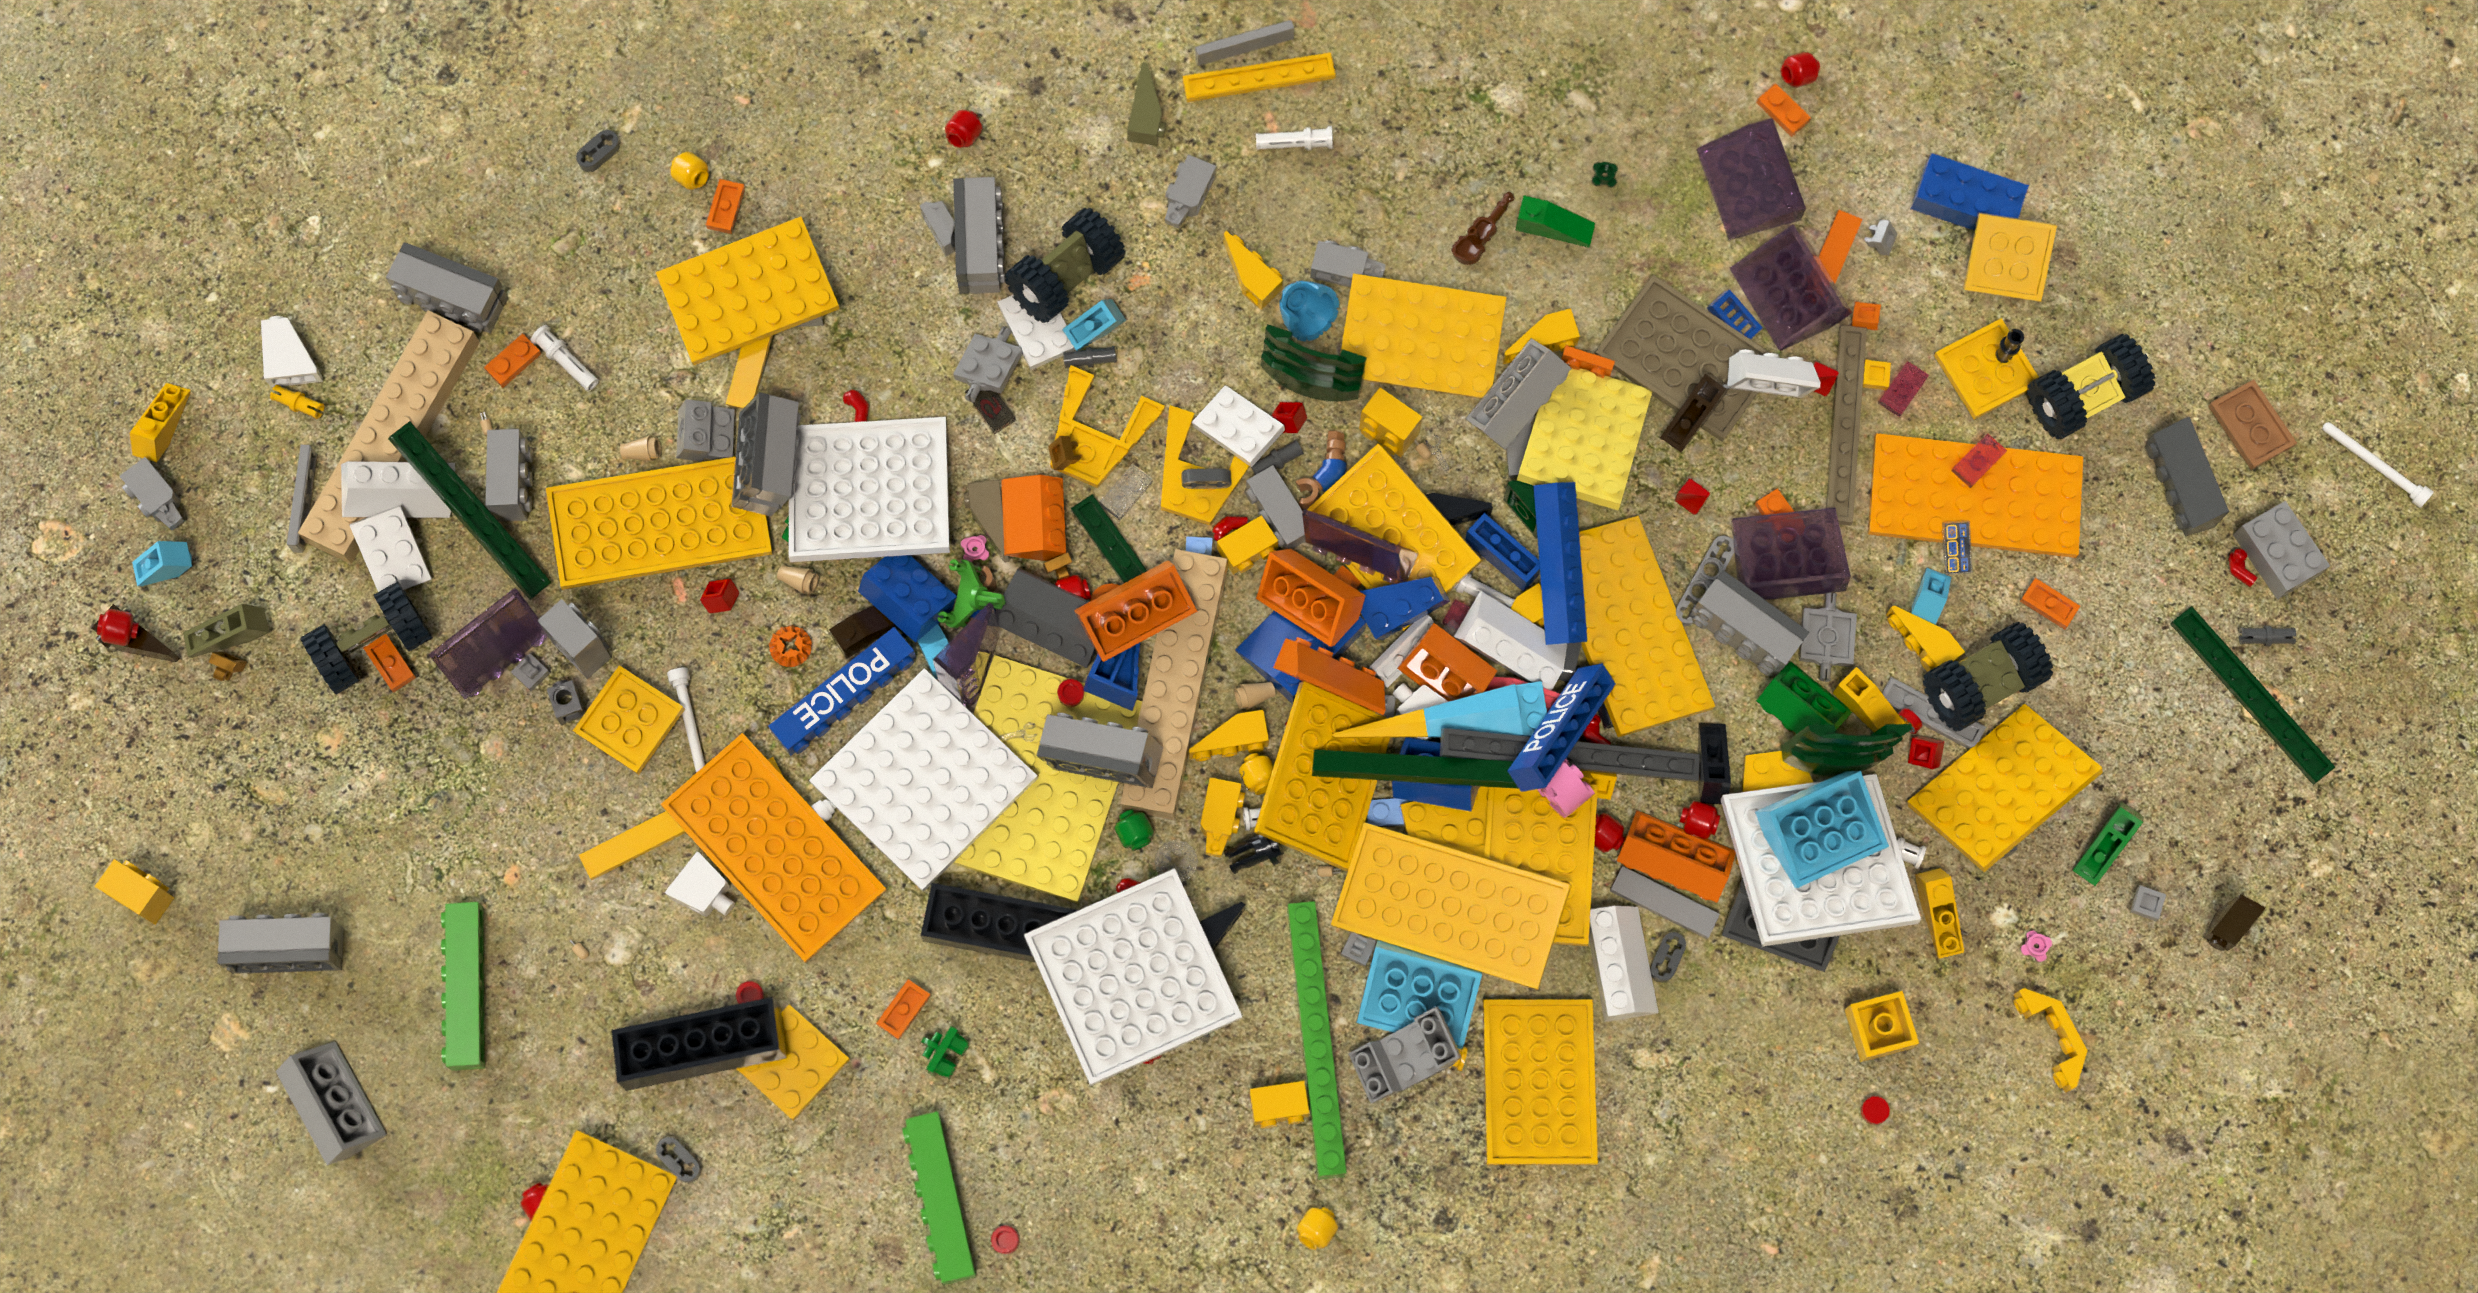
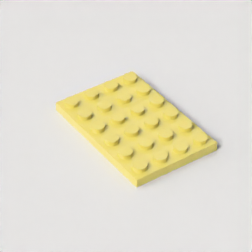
M1572 368L1568 372L1566 380L1551 393L1549 401L1538 409L1517 481L1531 485L1575 482L1576 498L1619 510L1652 392L1643 386L1609 376L1601 378L1588 370Z

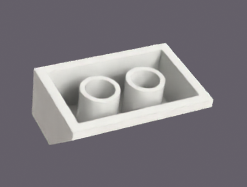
M1739 350L1738 353L1729 358L1728 385L1731 389L1802 398L1820 388V380L1813 363L1805 362L1801 357H1788V359L1779 358V355L1775 353H1765L1762 356L1755 355L1752 350Z

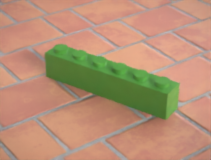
M479 902L445 904V912L441 913L442 928H445V939L441 940L442 955H445V966L441 968V978L443 982H446V993H442L441 996L442 1008L446 1009V1020H442L441 1024L442 1035L446 1036V1047H442V1062L451 1071L485 1069L484 907Z
M937 1111L905 1119L907 1127L902 1128L906 1144L911 1143L913 1154L908 1155L912 1171L917 1170L919 1181L914 1182L918 1198L923 1197L925 1208L920 1209L924 1225L929 1224L931 1235L926 1236L929 1252H935L937 1259L936 1263H932L935 1279H941L943 1285H948L975 1278L976 1273L940 1115Z

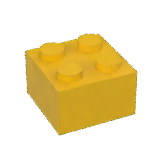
M1379 388L1361 411L1359 429L1367 439L1372 441L1375 439L1382 444L1389 454H1396L1402 457L1419 435L1423 416L1382 388Z
M114 859L94 886L154 925L158 923L174 900V897L167 893L170 889L168 886L127 860L121 864Z
M1903 991L1850 1004L1844 1010L1860 1062L1910 1050L1919 1044Z

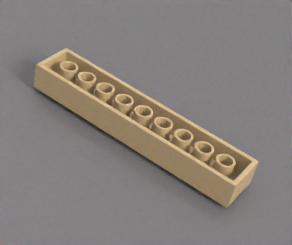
M431 311L426 312L298 531V534L305 543L352 565L360 549L350 524L367 517H342L341 464L347 461L408 462L388 438L409 421L426 437L480 343L472 330Z
M1175 549L1172 564H1174L1198 612L1157 633L1137 727L1148 730V733L1156 738V741L1163 747L1156 777H1154L1153 789L1124 784L1120 803L1123 811L1133 809L1135 813L1143 812L1149 816L1175 820L1228 571V560L1226 558Z

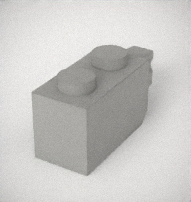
M1191 155L1187 156L1185 162L1179 163L1175 174L1178 177L1174 184H1169L1165 197L1168 198L1165 223L1178 229L1187 216L1194 217L1199 214L1216 177V165Z
M1330 240L1318 241L1310 278L1351 288L1353 274L1383 278L1385 264L1368 258V252L1359 247L1351 246L1348 248L1339 246L1338 243Z
M146 457L119 476L125 483L122 486L123 490L131 499L134 497L138 498L141 503L137 507L147 518L152 515L157 522L161 521L170 530H174L184 522L177 509L180 506L181 499Z

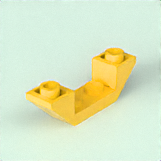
M2025 988L2019 990L2013 995L2015 998L2013 1001L2018 1013L2023 1014L2025 1019H2028L2046 1011L2048 1025L2052 1030H2056L2060 1038L2059 1045L2066 1055L2069 1054L2071 1058L2052 1068L2054 1071L2053 1079L2060 1089L2063 1088L2064 1092L2067 1093L2078 1085L2088 1050L2061 1001Z

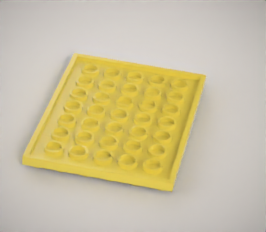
M994 655L973 715L1038 776V779L952 864L1078 904L1119 782L1053 770L1046 764L1047 762L1037 757L1047 714L1057 716V713H1065L1073 716L1075 720L1082 721L1083 717L1097 720L1098 724L1107 725V722H1114L1122 725L1123 729L1132 730L1133 727H1137L1142 701L1136 700L1131 711L1084 691V699L1078 706L1067 707L1059 701L1057 690L1059 685L1069 678Z

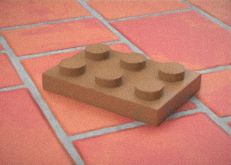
M2254 379L2211 402L2208 406L2251 470L2293 448L2297 444Z

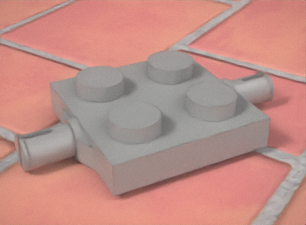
M1001 327L997 338H988L974 334L953 373L955 380L967 383L970 386L965 395V399L969 402L970 400L975 402L981 390H990L1002 394L1023 354L1021 347L1006 342L1011 334L1009 328Z
M1826 593L1824 608H1804L1802 612L1801 626L1810 633L1800 645L1799 661L1821 665L1819 680L1824 681L1825 679V682L1831 681L1832 666L1852 667L1854 662L1857 614L1846 613L1836 609V593L1832 595L1831 593Z

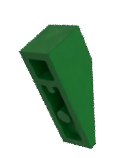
M1523 195L1515 230L1590 248L1595 223L1549 201Z
M2121 801L2078 861L2073 872L2096 886L2142 825L2144 816Z

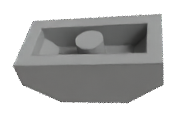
M943 201L936 203L925 202L919 205L921 216L945 257L954 253V220Z

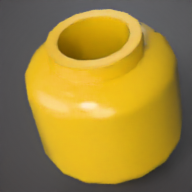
M684 152L673 159L670 173L671 177L686 189L694 190L702 187L707 182L709 168L707 163L694 153Z
M1258 753L1248 755L1244 758V763L1239 768V774L1245 788L1249 792H1255L1256 795L1265 794L1274 765L1268 756H1259Z
M1325 1207L1309 1209L1297 1225L1299 1241L1312 1250L1328 1246L1338 1231V1224L1334 1219V1213Z

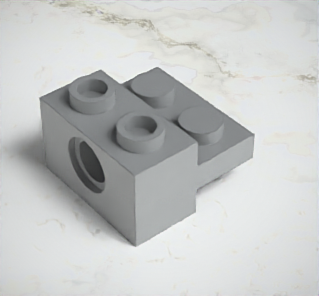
M686 399L678 409L676 458L702 462L704 458L717 460L733 457L735 409L711 406V402Z

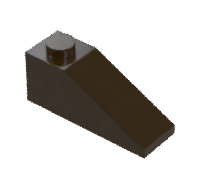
M1706 373L1660 438L1682 453L1731 387L1712 373Z
M114 604L109 608L114 610H120ZM98 621L92 627L96 633ZM140 625L137 638H131L126 646L104 643L101 640V635L95 638L107 649L112 645L121 652L177 662L180 659L173 651Z
M873 605L849 616L830 628L829 631L844 657L848 659L881 638L893 627L897 628V626Z
M2240 894L2216 911L2203 938L2210 941L2209 944L2213 948L2228 951L2237 945L2266 907Z

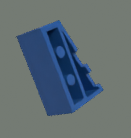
M1435 577L1360 591L1366 595L1361 614L1376 640L1388 638L1450 602L1439 579Z
M1140 643L1102 662L1097 654L1083 690L1132 711L1138 695L1137 680L1139 674Z

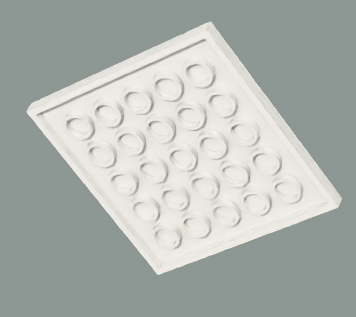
M946 417L799 425L796 428V436H798L799 442L794 453V459L797 461L792 483L795 484V491L793 497L789 499L790 562L950 553Z
M924 668L809 781L924 892L1038 779V776Z
M1877 774L1865 775L1863 778L1889 847L1799 888L1794 887L1766 841L1755 811L1821 782L1722 796V807L1762 946L1919 924L1921 917Z
M1175 868L1024 934L1090 1086L1242 1019L1241 1012Z

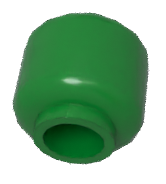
M1131 809L1119 815L1120 821L1116 823L1114 829L1124 848H1131L1132 851H1136L1152 842L1150 838L1154 835V830L1145 813H1135Z

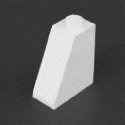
M273 316L269 320H261L264 379L272 388L277 384L290 386L323 382L320 371L289 319L282 316Z

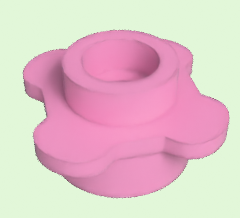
M982 535L964 538L961 541V547L964 548L965 552L963 558L971 562L977 559L986 560L989 557V552L985 547L986 538Z
M2029 931L2026 934V943L2021 946V952L2025 956L2035 957L2038 962H2043L2047 958L2046 952L2052 946V940L2042 934H2037L2036 931ZM2034 944H2038L2039 948L2036 949Z

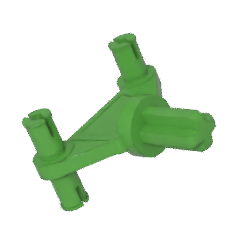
M953 559L949 562L954 564V566L949 565L950 570L957 571L961 575L954 611L949 613L941 611L938 615L943 616V618L938 617L939 622L946 623L950 628H968L965 622H968L970 620L969 617L977 610H982L985 607L1002 609L1003 605L1006 604L1004 595L989 592L982 585L978 577L981 573L976 572V570L981 571L980 566L973 565L971 561L965 559L961 561Z

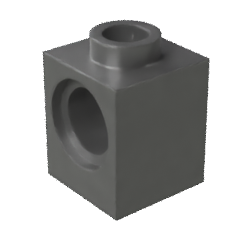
M560 680L552 685L553 687L547 689L556 719L561 725L582 718L585 714L578 689L572 680ZM563 696H572L568 704L560 705V700Z

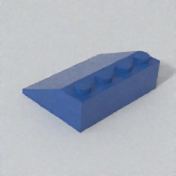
M1273 611L1235 649V652L1268 682L1271 681L1274 688L1293 704L1298 685L1303 681L1273 668L1285 639L1287 638L1292 641H1296L1297 637L1312 643L1311 649L1316 651L1319 647L1333 652L1332 658L1337 660L1365 632L1366 621L1359 616V619L1335 646L1330 647L1276 611Z

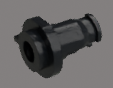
M1258 834L1237 844L1230 850L1228 848L1225 849L1224 855L1230 859L1248 850L1255 849L1256 854L1229 865L1231 871L1236 874L1240 869L1250 868L1268 859L1274 866L1280 864V855L1284 854L1282 844Z

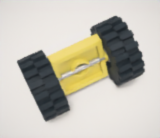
M2120 334L2097 346L2098 348L2095 349L2096 354L2063 372L2052 370L2030 382L2027 387L2029 389L2027 391V395L2030 397L2028 399L2029 403L2033 406V413L2038 416L2037 420L2044 425L2043 429L2046 432L2049 431L2050 436L2058 440L2063 439L2085 427L2087 418L2122 400L2123 403H2130L2154 389L2155 381L2153 379L2155 374L2151 372L2153 367L2147 361L2149 359L2147 354H2143V348L2140 345H2136L2135 339H2130L2127 334Z

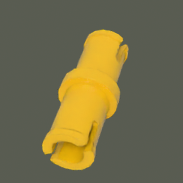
M277 384L272 390L281 393V395L273 392L270 393L271 400L288 406L293 412L300 411L315 419H319L322 414L313 410L314 408L324 412L325 407L323 403L305 397V394L300 391L293 392Z

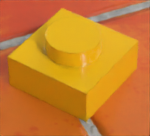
M1865 360L1863 388L1888 390L1891 363Z

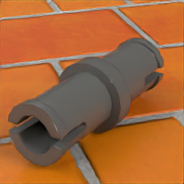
M1114 346L1099 349L1086 347V350L1063 352L1065 368L1071 365L1074 367L1088 365V368H1091L1094 364L1116 363Z
M1297 440L1277 451L1275 449L1270 451V455L1257 461L1251 469L1255 475L1274 465L1275 469L1278 468L1280 470L1284 468V464L1304 455Z
M2264 626L2263 628L2240 627L2239 633L2242 634V636L2239 635L2240 644L2271 646L2272 644L2296 643V638H2293V636H2296L2295 628Z

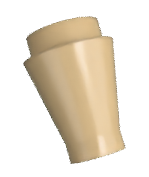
M649 435L621 444L620 454L622 459L654 461L655 458H660L661 446L657 437L652 438Z
M782 565L777 573L778 580L785 582L803 594L813 593L819 580L818 574L814 573L813 569Z
M1271 681L1266 683L1240 684L1239 688L1234 689L1235 700L1240 709L1246 708L1249 710L1276 695Z

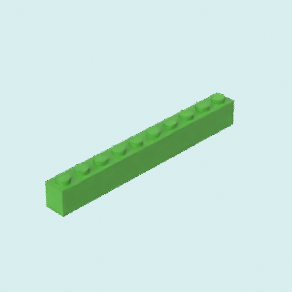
M1315 901L1288 904L1287 915L1317 1179L1343 1178L1346 1176V1165Z

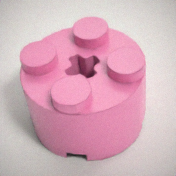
M1566 759L1547 787L1537 789L1542 797L1545 796L1551 802L1549 805L1563 818L1572 814L1595 794L1585 781H1581L1584 777L1582 772L1574 764L1569 767V762Z

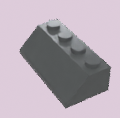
M2186 417L2153 434L2146 442L2147 454L2156 465L2157 478L2161 483L2163 482L2166 489V500L2170 506H2173L2176 514V524L2180 530H2183L2185 537L2214 528L2229 513L2190 417Z
M1018 568L1003 594L1006 604L1003 605L1002 609L996 610L992 624L1087 668L1097 657L1098 653L1086 635L1074 610L1090 601Z
M1743 877L1733 898L1722 932L1724 937L1825 972L1840 938V935L1762 946Z

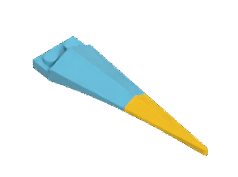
M1542 681L1501 687L1336 732L1332 737H1441V729L1443 728L1531 737L1547 714Z

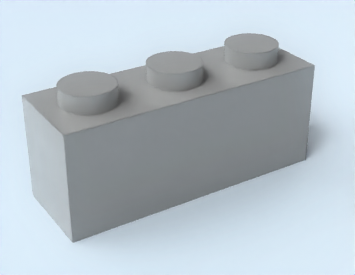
M1274 465L1246 480V490L1244 493L1251 504L1255 503L1260 510L1258 515H1262L1266 523L1271 527L1278 539V547L1283 546L1284 549H1294L1313 538V526Z

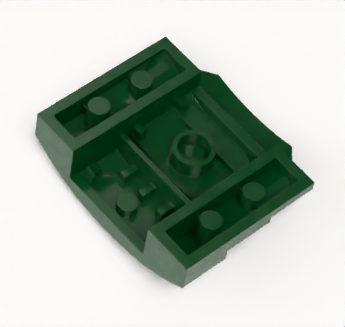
M1267 324L1261 356V367L1272 379L1285 388L1312 399L1341 402L1359 398L1364 383L1367 357L1343 349L1340 356L1321 353L1292 341V332Z
M1886 724L1871 735L1837 734L1835 732V725H1808L1781 745L1783 762L1796 769L1816 775L1836 776L1845 771L1862 772L1874 767L1892 755L1893 746L1903 740L1902 736L1912 730V724Z

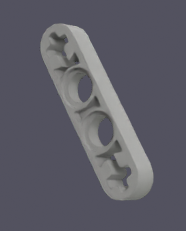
M1719 536L1713 541L1678 603L1676 616L1683 626H1690L1694 623L1692 617L1684 619L1682 617L1683 613L1680 610L1685 611L1690 602L1695 604L1692 608L1693 610L1701 599L1693 596L1692 587L1701 586L1706 592L1722 569H1726L1736 546L1730 537ZM1725 543L1727 544L1726 549L1728 551H1725L1720 560L1715 558L1720 549L1717 545L1721 546ZM1707 564L1716 566L1718 570L1717 575L1714 577L1706 575L1704 566Z

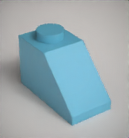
M1113 299L1101 300L1062 330L1076 351L1104 337L1125 322L1126 319Z
M157 541L132 563L137 586H145L179 577L192 567V556L188 550L187 542Z
M1926 568L1912 605L1911 614L1936 625L1948 599L1951 577Z
M939 624L917 641L936 680L959 670L957 659Z

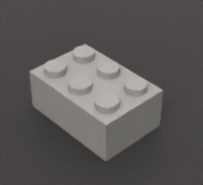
M519 429L487 430L486 507L498 522L528 521V512L532 511L531 496H528V487H532L533 484L532 472L529 471V462H533V449L529 447L527 438L523 437Z
M2286 501L2242 525L2233 534L2277 600L2317 578L2330 567Z
M561 599L537 620L554 646L586 679H589L611 659L607 652L610 647L601 636V632L591 621L587 623L581 611L572 602L567 605Z

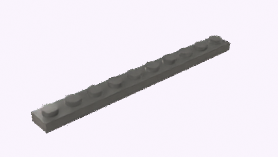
M1443 728L1441 729L1440 756L1515 761L1530 737ZM1576 742L1566 757L1569 767L1574 764L1581 771L1690 782L1699 781L1700 754Z

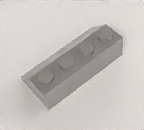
M1531 338L1466 417V420L1500 447L1506 449L1517 440L1518 433L1523 427L1531 423L1541 405L1549 401L1551 393L1566 380L1568 372L1572 368L1550 349Z
M335 1041L290 1055L276 1070L279 1079L327 1166L352 1157L387 1135Z

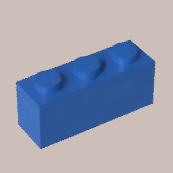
M1485 513L1467 531L1466 542L1523 592L1540 575L1539 559Z

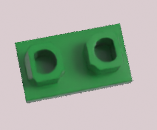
M952 1026L940 1045L938 1043L942 1035L938 1032H935L931 1040L925 1037L921 1040V1043L926 1046L922 1054L923 1057L929 1059L933 1051H935L926 1067L927 1073L934 1077L938 1074L950 1079L957 1065L946 1059L950 1050L963 1057L970 1046L969 1042L960 1036L959 1031Z

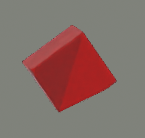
M1815 362L1814 368L1820 380V388L1814 392L1827 397L1839 372L1819 362Z
M1280 402L1271 417L1284 425L1285 431L1283 433H1298L1307 420V414L1301 402Z
M1689 478L1678 492L1674 501L1693 515H1696L1707 502L1710 492Z
M731 579L710 581L700 601L708 613L731 611L739 595V590Z
M1925 736L1912 737L1908 763L1932 770L1939 768L1945 741Z

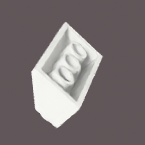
M347 461L341 464L342 517H370L401 505L406 518H450L451 510L409 462ZM447 463L455 472V463Z
M1482 591L1479 592L1454 635L1459 641L1526 682L1542 681L1543 688L1551 691L1564 669L1566 643L1546 645L1544 629Z
M1609 906L1590 909L1589 943L1604 1022L1658 1014L1638 907Z

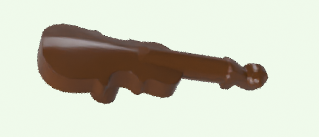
M1505 193L1488 218L1478 217L1467 230L1468 234L1466 236H1459V240L1454 243L1451 249L1454 258L1464 265H1472L1479 261L1482 254L1486 251L1484 245L1497 232L1496 223L1504 212L1507 211L1508 204L1515 200L1513 193Z

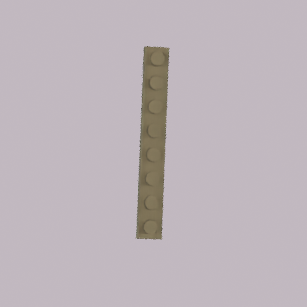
M1841 325L1839 329L1836 371L1839 374L1835 381L1825 523L1851 526L1853 523L1867 328Z

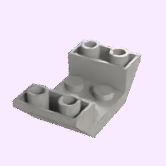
M1435 1007L1414 1018L1415 1022L1381 1040L1369 1042L1348 1053L1371 1104L1415 1086L1451 1067L1461 1058L1439 1007Z

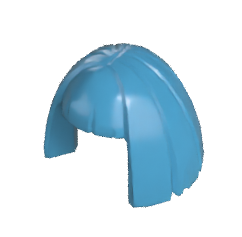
M1311 281L1291 283L1283 289L1279 302L1283 322L1296 339L1305 342L1306 340L1317 339L1319 334L1323 335V332L1327 331L1332 326L1331 323H1334L1337 318L1338 310L1336 308H1339V298H1337V294L1333 289L1323 284Z

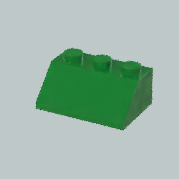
M1791 661L1770 682L1756 700L1765 712L1773 714L1782 722L1786 729L1794 731L1796 734L1808 725H1835L1836 732L1852 713L1847 706Z

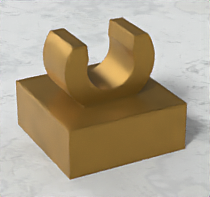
M1060 436L1048 446L1054 470H1064L1068 465L1075 464L1081 459L1080 455L1075 456L1073 450L1078 447V443L1071 442L1069 436Z
M1067 552L1043 563L1046 574L1055 571L1059 580L1070 577L1065 566L1070 565L1072 560Z
M224 651L212 652L209 663L217 666L213 678L222 682L224 679L229 681L234 672L244 671L247 661Z

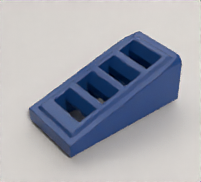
M1730 289L1724 291L1707 307L1711 314L1741 334V330L1749 323L1752 327L1743 334L1749 339L1753 338L1763 328ZM1727 302L1729 305L1722 310L1720 306ZM1734 309L1736 313L1729 318L1727 314ZM1739 317H1742L1744 320L1736 326L1734 322Z

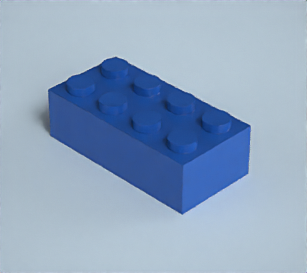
M1931 153L1925 164L1911 210L1975 231L1979 213L2018 219L2029 185Z

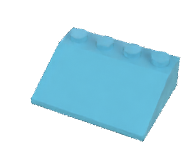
M1845 771L1755 811L1766 841L1795 888L1806 885L1889 847L1861 771Z
M1377 940L1357 1023L1396 1032L1415 1022L1414 1018L1435 1007H1439L1457 1048L1462 1049L1482 972Z

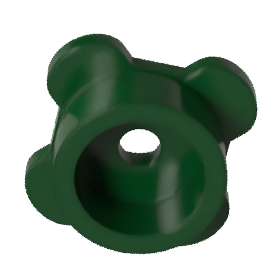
M1609 162L1595 163L1593 165V170L1595 171L1592 178L1593 185H1607L1610 188L1616 186L1617 180L1615 175L1618 167Z

